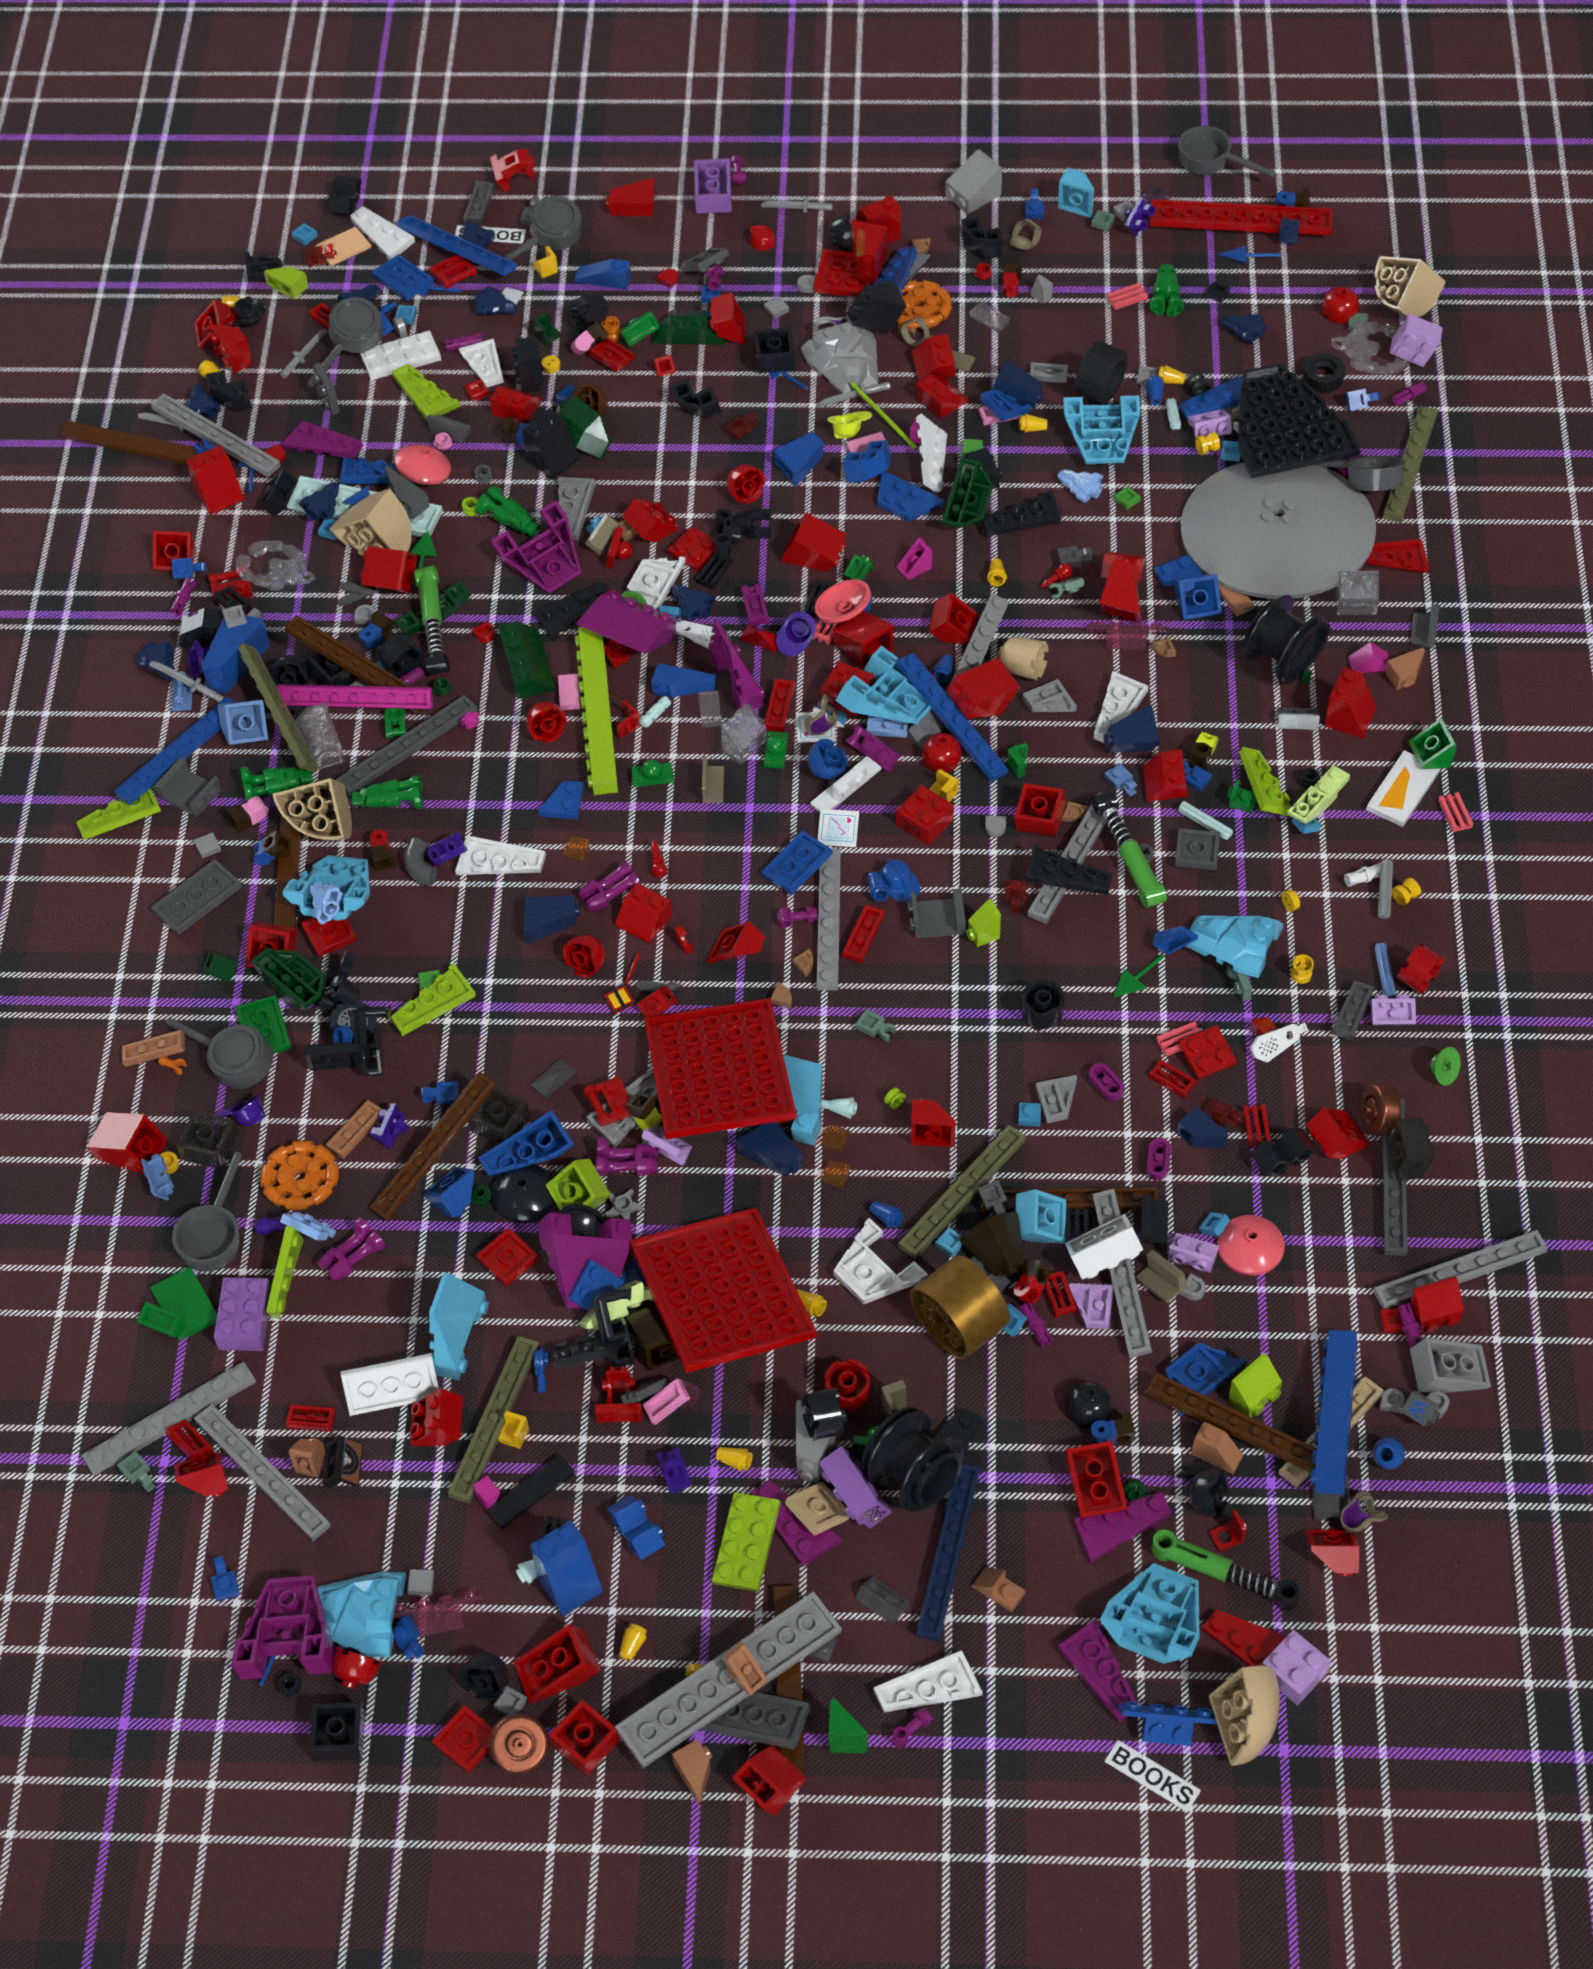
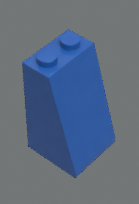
M245 615L246 624L228 628L225 618H223L201 665L209 689L217 693L227 694L249 670L247 664L241 659L242 655L238 649L241 644L245 643L255 647L260 656L268 649L270 643L264 619Z
M572 1520L530 1545L538 1581L562 1617L603 1593L585 1540Z

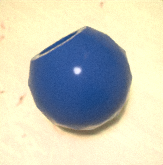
M1385 1437L1375 1443L1373 1459L1379 1467L1385 1470H1393L1403 1463L1405 1450L1398 1440L1392 1437Z

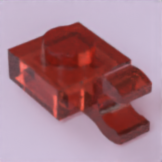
M333 244L326 245L324 249L322 245L305 249L307 267L325 264V259L337 257V251L334 250Z
M750 412L745 418L738 416L725 426L726 431L739 441L759 424L756 420L758 415Z
M1005 880V902H1011V913L1020 914V902H1026V880Z
M1215 1098L1211 1099L1205 1110L1211 1119L1221 1126L1228 1122L1235 1127H1240L1244 1121L1242 1119L1243 1112L1239 1110L1232 1111V1105Z

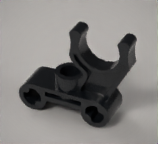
M753 508L736 514H732L728 509L717 510L715 513V531L719 534L714 538V556L718 559L729 558L731 556L732 543H740L742 532L753 538H770L771 527H759L752 522L761 519L770 521L772 510Z
M345 951L341 962L335 959L330 961L325 975L322 997L314 1003L315 1008L332 1015L333 1009L335 1010L336 1006L343 1002L350 1006L355 1004L359 997L360 989L353 986L351 981L346 978L351 971L356 955Z

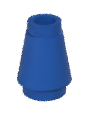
M1152 376L1147 379L1145 386L1150 403L1152 405H1160L1162 403L1164 382L1161 377Z
M943 655L932 671L938 683H946L952 677L953 659L949 655Z
M871 872L867 877L870 897L877 902L885 901L889 897L890 888L878 872Z
M874 1201L870 1206V1213L887 1227L897 1228L901 1224L904 1214L900 1211V1208Z

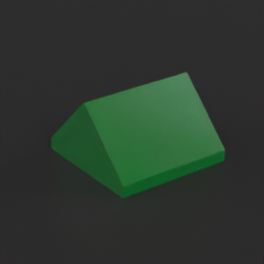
M1440 718L1408 741L1422 769L1451 767L1457 744L1443 718Z
M833 1698L830 1701V1752L866 1753L868 1751L867 1731Z

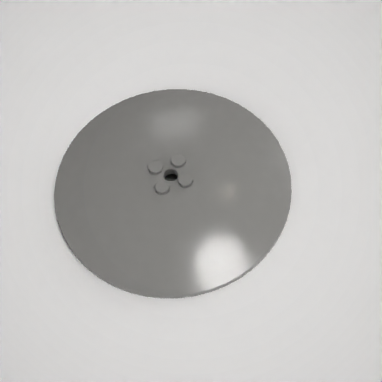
M1244 462L1213 474L1194 490L1183 509L1181 537L1187 554L1205 575L1217 574L1218 584L1254 597L1278 599L1283 595L1289 594L1293 598H1301L1330 590L1342 584L1360 570L1374 547L1376 521L1372 507L1360 490L1353 488L1349 484L1348 479L1331 469L1312 465L1250 478Z

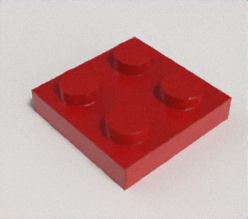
M691 526L667 549L669 556L676 560H679V557H685V565L698 572L714 554V539Z
M312 917L301 922L302 928L318 957L357 941L356 935L347 919H331V921L320 924L317 918Z
M1218 1025L1180 1040L1178 1043L1197 1081L1230 1068L1237 1063Z
M507 1228L475 1255L476 1260L505 1287L539 1260V1255L510 1228Z
M464 1705L432 1740V1744L469 1774L489 1752L488 1742L493 1727Z

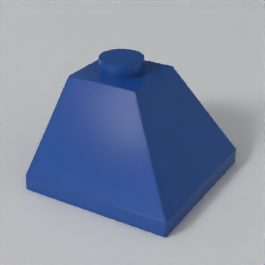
M1217 574L1173 579L1176 600L1183 620L1222 613Z
M454 1167L422 1194L444 1216L459 1217L465 1212V1208L471 1201L474 1171L472 1169Z

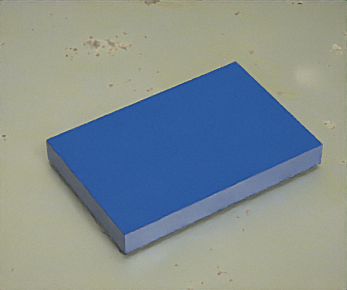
M399 254L371 272L374 279L406 301L434 283L433 277Z
M802 830L761 872L762 877L790 895H793L833 854V851Z

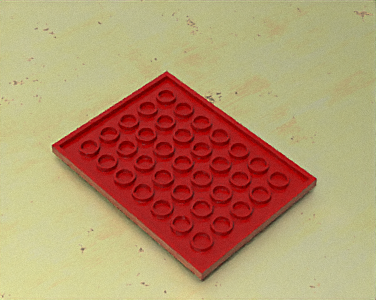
M770 998L644 1018L666 1139L797 1119Z
M757 1208L629 1240L631 1251L686 1373L817 1338L815 1326Z

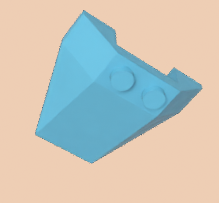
M1153 1563L1108 1602L1100 1621L1118 1646L1163 1664L1191 1657L1200 1637L1198 1580Z

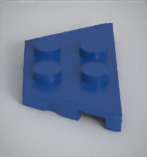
M886 471L882 472L877 507L910 522L919 516L929 514L930 509L937 506L940 508L945 506L944 499Z
M1199 1342L1165 1369V1375L1177 1383L1208 1396L1244 1367L1246 1360L1241 1357L1239 1359L1226 1355L1225 1351L1212 1349L1210 1346ZM1177 1409L1178 1414L1182 1417L1185 1413Z

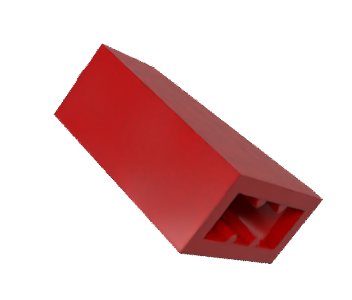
M655 178L610 189V195L606 197V208H609L610 215L652 217L656 193Z

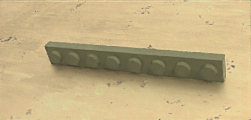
M1419 406L1402 457L1405 460L1403 482L1391 490L1383 519L1402 523L1437 417L1438 410Z
M245 643L241 644L238 647L242 655L241 659L247 664L249 674L257 683L256 687L262 693L265 699L264 703L270 708L273 720L281 729L280 733L286 739L288 749L294 754L296 764L302 770L316 771L319 767L257 649Z
M1008 1125L899 1241L898 1248L916 1260L978 1193V1188L984 1186L1026 1141V1136Z
M520 1336L517 1337L451 1484L448 1497L465 1503H471L475 1494L473 1485L481 1480L505 1424L504 1413L505 1411L511 1412L534 1361L535 1350H538L540 1347L539 1342Z

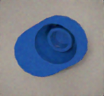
M889 858L879 872V875L890 888L889 895L900 902L911 901V892H915L916 897H918L920 883L904 861L891 860Z

